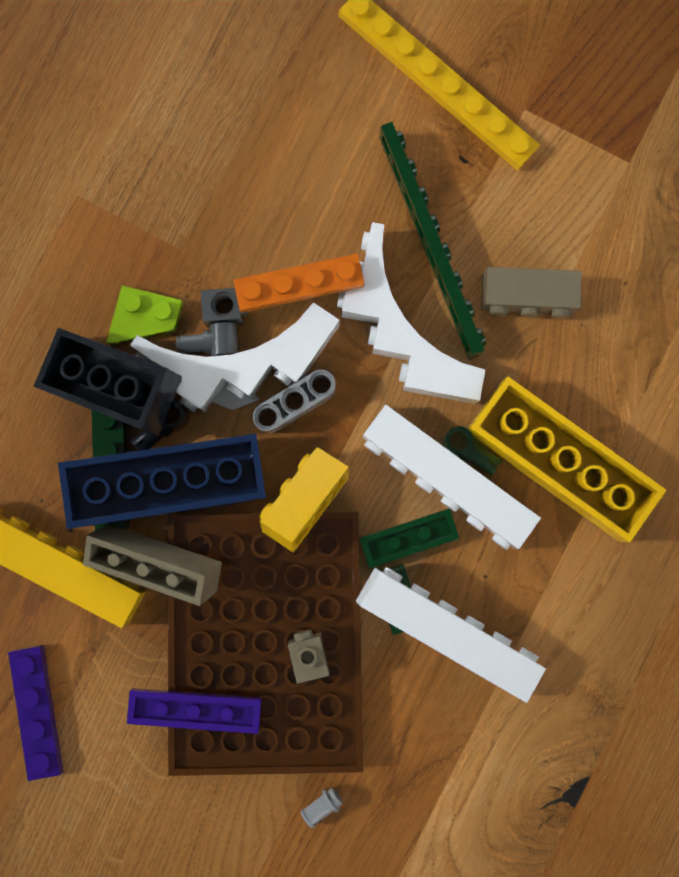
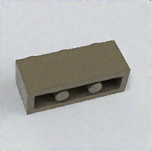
M487 267L482 276L481 311H490L492 316H506L509 312H520L522 317L527 318L538 317L540 313L552 314V318L555 319L570 318L571 315L581 308L582 271Z

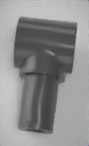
M232 322L215 323L209 325V330H204L203 334L177 336V352L181 354L205 352L207 355L211 354V356L239 353L237 324Z

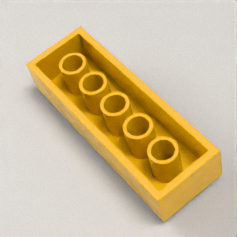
M508 376L500 382L465 431L618 542L630 543L666 492V489Z

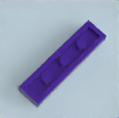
M44 645L12 650L8 652L27 779L32 781L61 775L64 771Z
M132 688L129 691L127 724L258 734L262 698Z

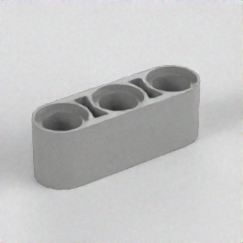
M326 370L312 372L256 407L253 413L254 424L260 431L266 434L279 431L332 398L336 387L334 376ZM316 380H328L331 385L330 389L326 393H317L313 389V384ZM292 395H299L304 399V403L300 409L292 410L286 406L287 399ZM265 411H273L277 415L275 423L271 426H263L260 423L261 414Z

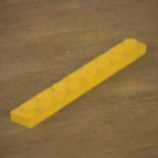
M348 0L339 9L340 19L517 171L538 150L539 143L372 0Z

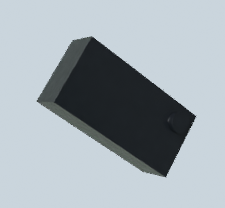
M58 328L33 387L159 436L182 376L166 367Z

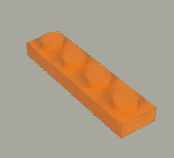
M358 254L233 279L241 313L363 288L365 285Z

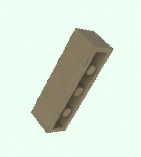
M106 524L87 535L83 565L200 606L217 592L222 562L111 524Z

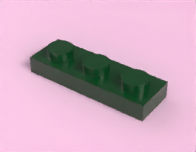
M450 508L360 537L359 539L368 567L373 568L460 538Z

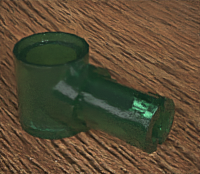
M463 426L451 428L442 438L443 447L463 461L467 462L469 460L490 476L497 470L495 467L499 466L502 462L501 458L496 457L480 446V441L475 439L472 433ZM458 433L463 436L465 445L462 450L454 449L451 446L450 436L452 434Z

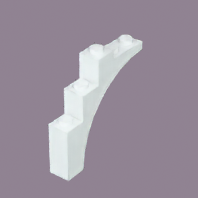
M372 222L370 232L364 231L361 250L366 251L365 261H360L365 285L363 288L339 292L337 307L342 308V317L378 324L377 327L371 326L368 344L374 345L372 354L408 361V364L402 363L399 381L404 382L403 391L470 404L478 403L481 397L485 369L461 363L440 352L422 338L405 319L392 296L385 275L382 252L384 224Z
M313 302L301 318L278 337L256 348L232 355L205 357L181 354L161 348L138 335L130 346L138 351L135 355L136 357L166 367L181 375V383L176 392L182 396L179 402L193 412L197 408L206 412L226 382L229 384L226 389L238 398L242 399L246 395L252 399L272 369L276 371L273 376L287 386L291 382L296 383L303 379L339 328L340 320Z

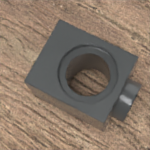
M235 288L200 291L203 323L207 328L211 324L222 322L244 325L243 316L248 315V312H240ZM222 302H232L233 309L227 314L218 312V307Z

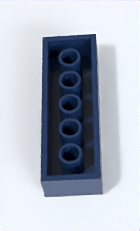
M256 434L58 462L67 529L266 498Z

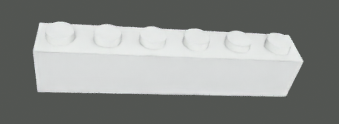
M387 405L383 407L363 434L362 438L367 441L364 446L377 456L384 453L392 459L389 464L403 475L407 471L418 478L415 484L429 494L432 490L443 497L440 502L450 508V510L456 512L460 509L468 515L466 521L479 531L486 528L493 533L492 540L505 550H508L509 547L520 549L541 519Z
M386 567L382 572L374 568L356 599L359 606L522 701L528 702L546 668L537 663L539 656L524 647L519 652L511 648L512 640L496 631L493 636L482 631L485 626L483 623L469 615L466 620L455 615L458 609L441 599L436 604L428 599L430 592L413 583L411 588L400 582L403 576Z

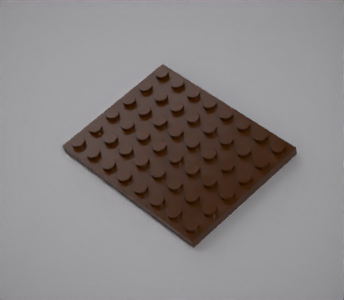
M358 512L323 513L294 553L262 532L260 514L168 515V544L222 562L217 592L202 605L198 606L168 595V691L262 698L258 734L168 727V776L363 772L360 606L356 602L360 594ZM312 629L313 634L321 632L329 667V676L297 684L288 642L294 639V633Z

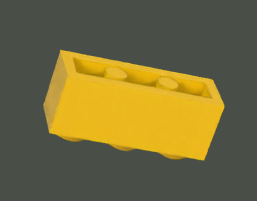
M318 447L311 455L306 454L298 465L299 471L293 479H286L279 490L280 496L274 503H268L260 514L262 532L293 553L349 477V467Z

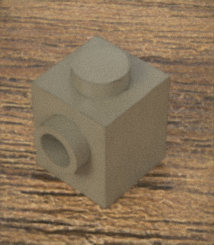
M309 629L294 633V639L289 640L288 648L296 683L329 676V667L321 632L313 634V630Z

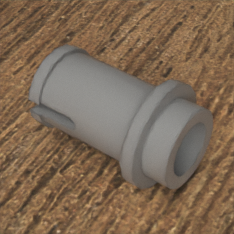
M333 787L329 790L326 788L322 790L323 795L301 810V815L310 828H314L316 824L333 811L336 813L340 811L343 800Z

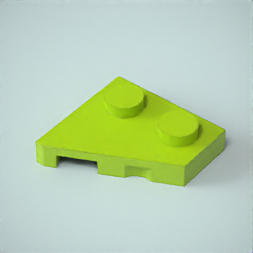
M122 285L106 342L114 346L119 345L120 342L134 340L137 335L147 339L152 335L175 333L184 304L183 301Z

